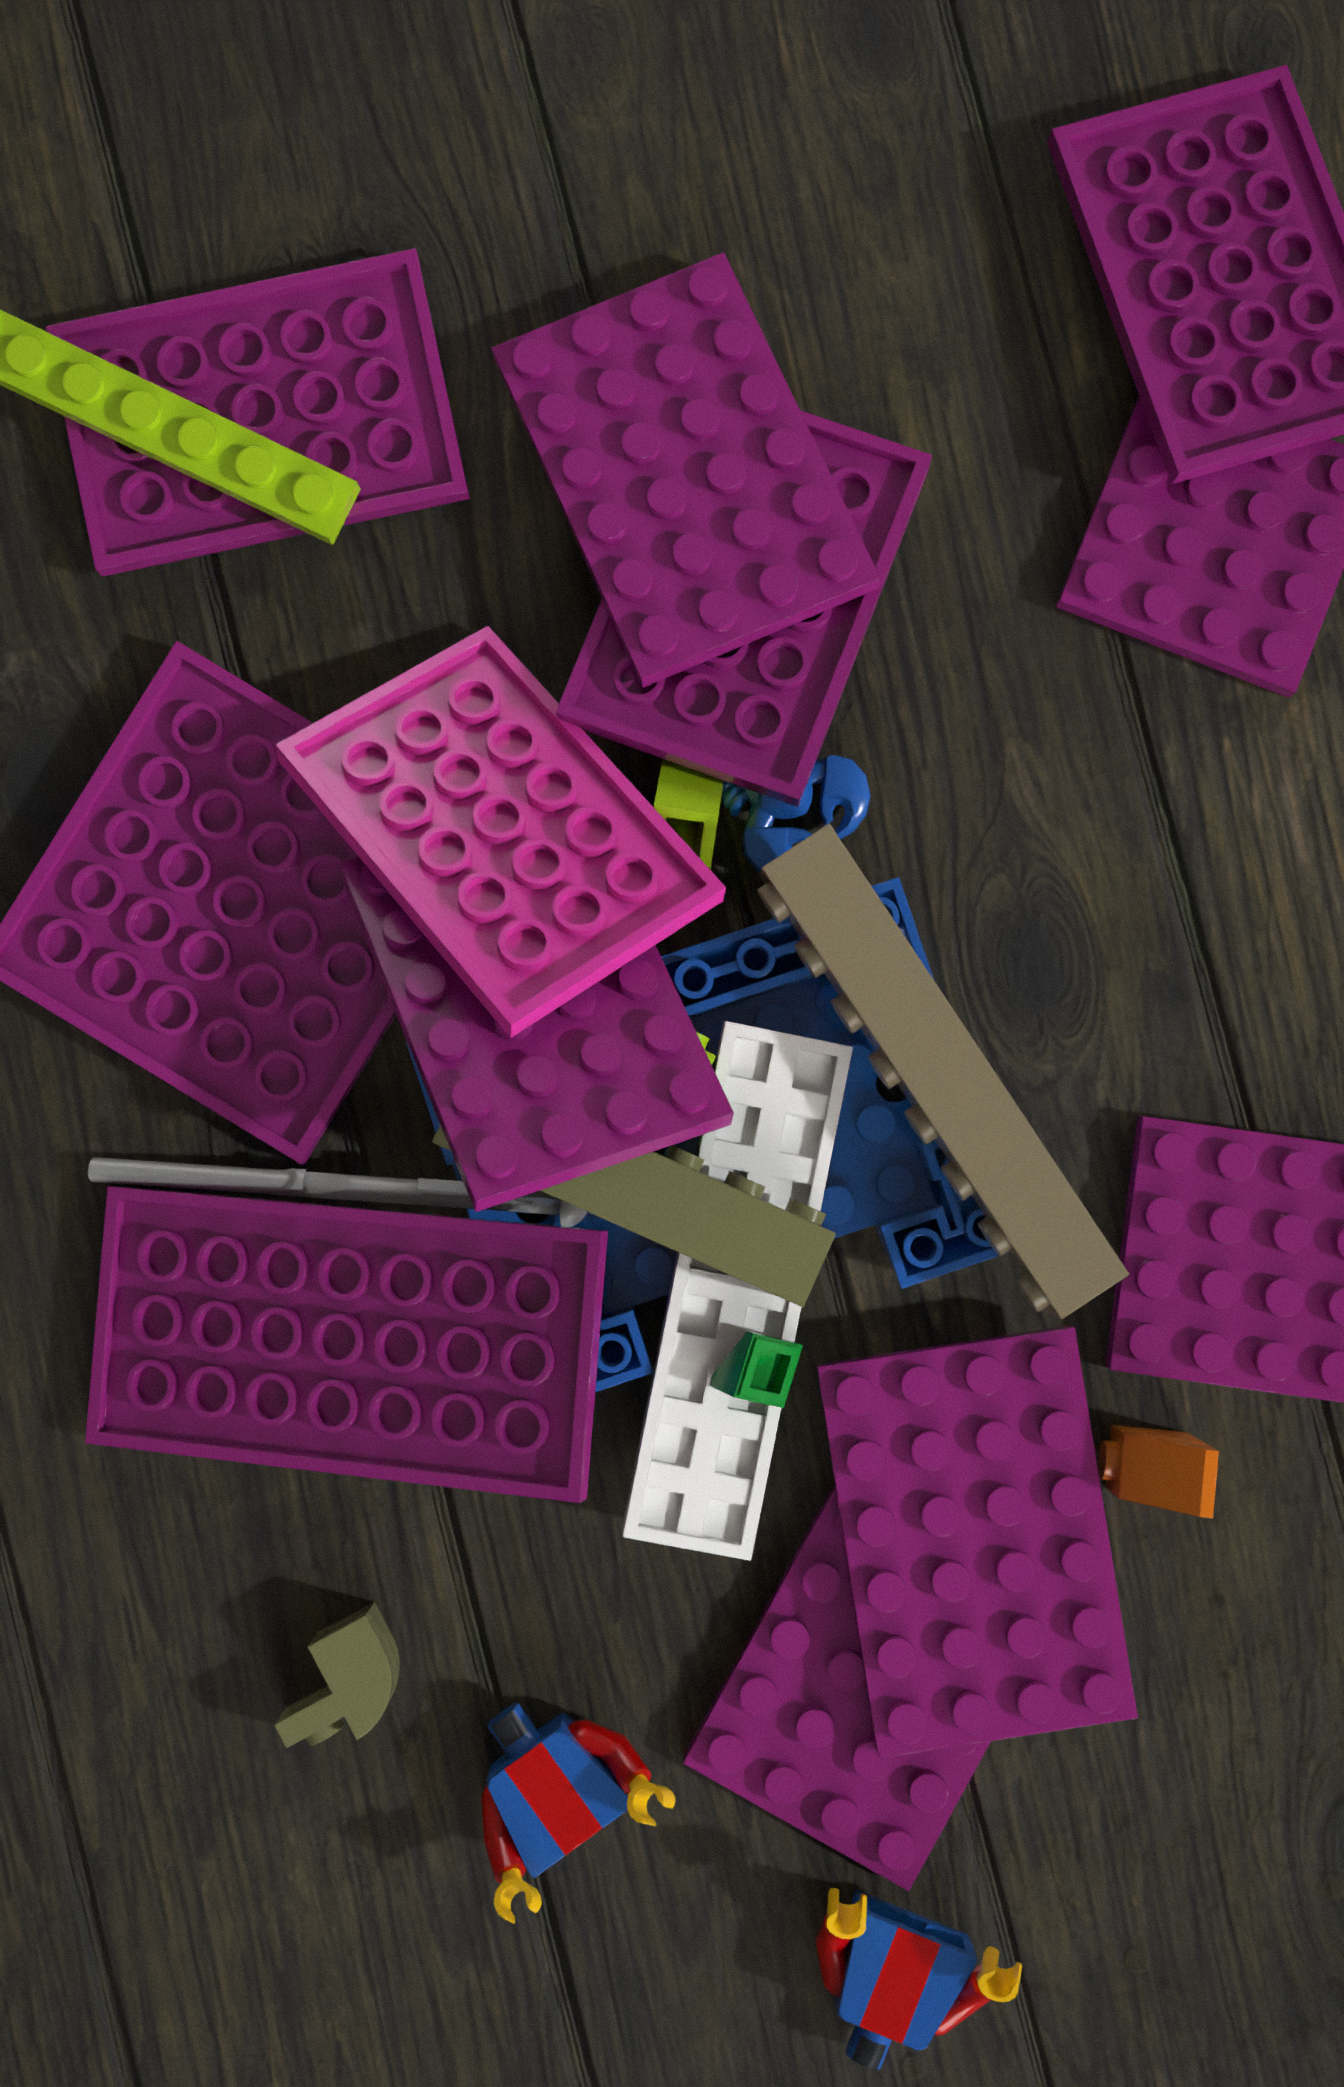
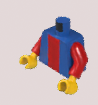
M518 1702L502 1710L488 1723V1729L505 1751L504 1755L490 1765L486 1779L487 1786L481 1794L484 1845L496 1882L501 1883L494 1896V1906L498 1915L515 1924V1916L511 1911V1901L521 1891L525 1892L528 1908L535 1913L539 1911L542 1905L541 1895L536 1888L523 1881L522 1877L526 1870L534 1879L627 1810L631 1818L636 1822L656 1826L655 1820L647 1812V1801L654 1793L664 1807L671 1809L674 1807L675 1796L673 1792L665 1786L649 1782L651 1779L650 1770L624 1734L587 1719L574 1722L565 1713L557 1715L537 1730Z
M831 1888L828 1891L827 1913L817 1933L815 1945L822 1983L834 1995L837 2015L844 2021L855 2025L845 2052L849 2058L859 2065L879 2070L882 2067L892 2040L915 2050H924L929 2045L933 2036L946 2034L989 2001L1008 2002L1017 1996L1022 1964L1016 1962L1013 1967L1008 1969L997 1967L1000 1954L997 1948L987 1947L983 1953L981 1965L975 1967L978 1959L969 1935L857 1889L852 1897L851 1905L839 1902V1889Z

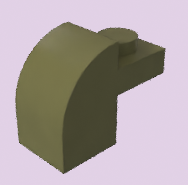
M375 1601L319 1631L309 1644L308 1649L321 1671L327 1686L286 1707L274 1726L286 1748L305 1738L309 1746L328 1739L344 1727L341 1720L343 1717H345L356 1740L367 1734L382 1717L397 1686L400 1659L396 1642Z

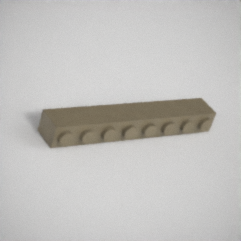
M830 823L763 866L759 876L765 885L757 889L761 900L778 923L788 918L802 940L794 944L798 956L814 978L823 973L826 975L838 993V996L830 1000L846 1028L852 1034L860 1028L875 1049L874 1052L867 1056L874 1071L888 1089L896 1084L899 1085L912 1107L904 1111L908 1122L925 1145L933 1140L936 1141L949 1161L941 1167L944 1176L961 1200L964 1201L972 1195L986 1217L978 1223L981 1232L1000 1257L1009 1251L1023 1272L1022 1275L1015 1279V1282L1032 1308L1037 1313L1047 1308L1051 1315L1063 1319L1130 1275Z

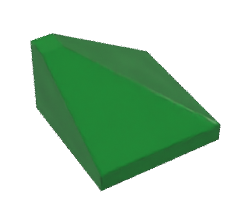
M747 1331L713 1373L709 1386L734 1398L784 1408L803 1345Z

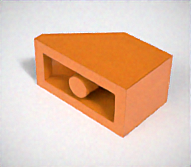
M1111 1425L1110 1441L1103 1440L1101 1442L1098 1455L1099 1478L1106 1480V1489L1118 1499L1197 1517L1213 1518L1219 1457L1217 1449L1187 1432Z

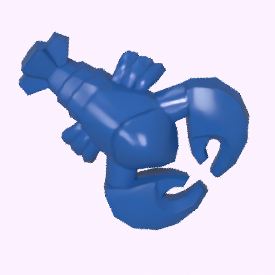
M836 755L817 759L798 807L724 781L721 797L724 806L729 808L730 815L736 817L740 814L747 800L751 803L745 829L742 833L743 856L758 873L761 872L763 866L791 849L794 843L803 841L812 835V833L805 829L772 827L774 818L791 819L806 814L812 803V785L821 783L820 815L824 825L826 826L833 821V810L836 805H841L844 807L845 814L840 825L835 830L836 834L841 840L855 831L867 815L871 795L866 775L853 760Z

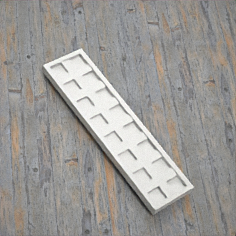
M723 1021L714 1071L734 1115L731 1125L700 1135L696 1155L704 1159L700 1172L724 1182L728 1172L731 1171L765 1186L761 1199L785 1209L789 1199L792 1198L821 1211L853 1047ZM677 1252L621 1530L623 1537L751 1561L781 1408L734 1398L709 1386L713 1373L747 1331L795 1342L801 1306Z

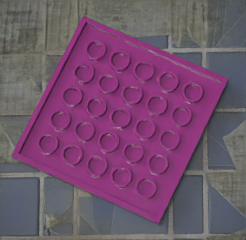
M176 641L0 924V981L300 1164H305L396 1016L341 878L340 862L359 856L277 760L275 744L313 723Z

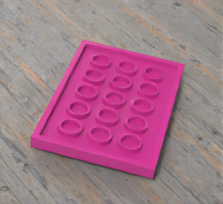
M486 626L275 745L277 760L508 1036L512 1038L721 903L724 899L726 887L582 728L557 718L556 710L559 703L491 628Z

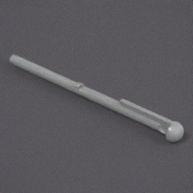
M93 1157L88 1168L89 1180L97 1183L474 1209L464 1182L454 1180L406 1179L306 1172V1169L294 1168L274 1170ZM540 1190L484 1209L560 1215L561 1226L565 1227L578 1224L587 1214V1211Z

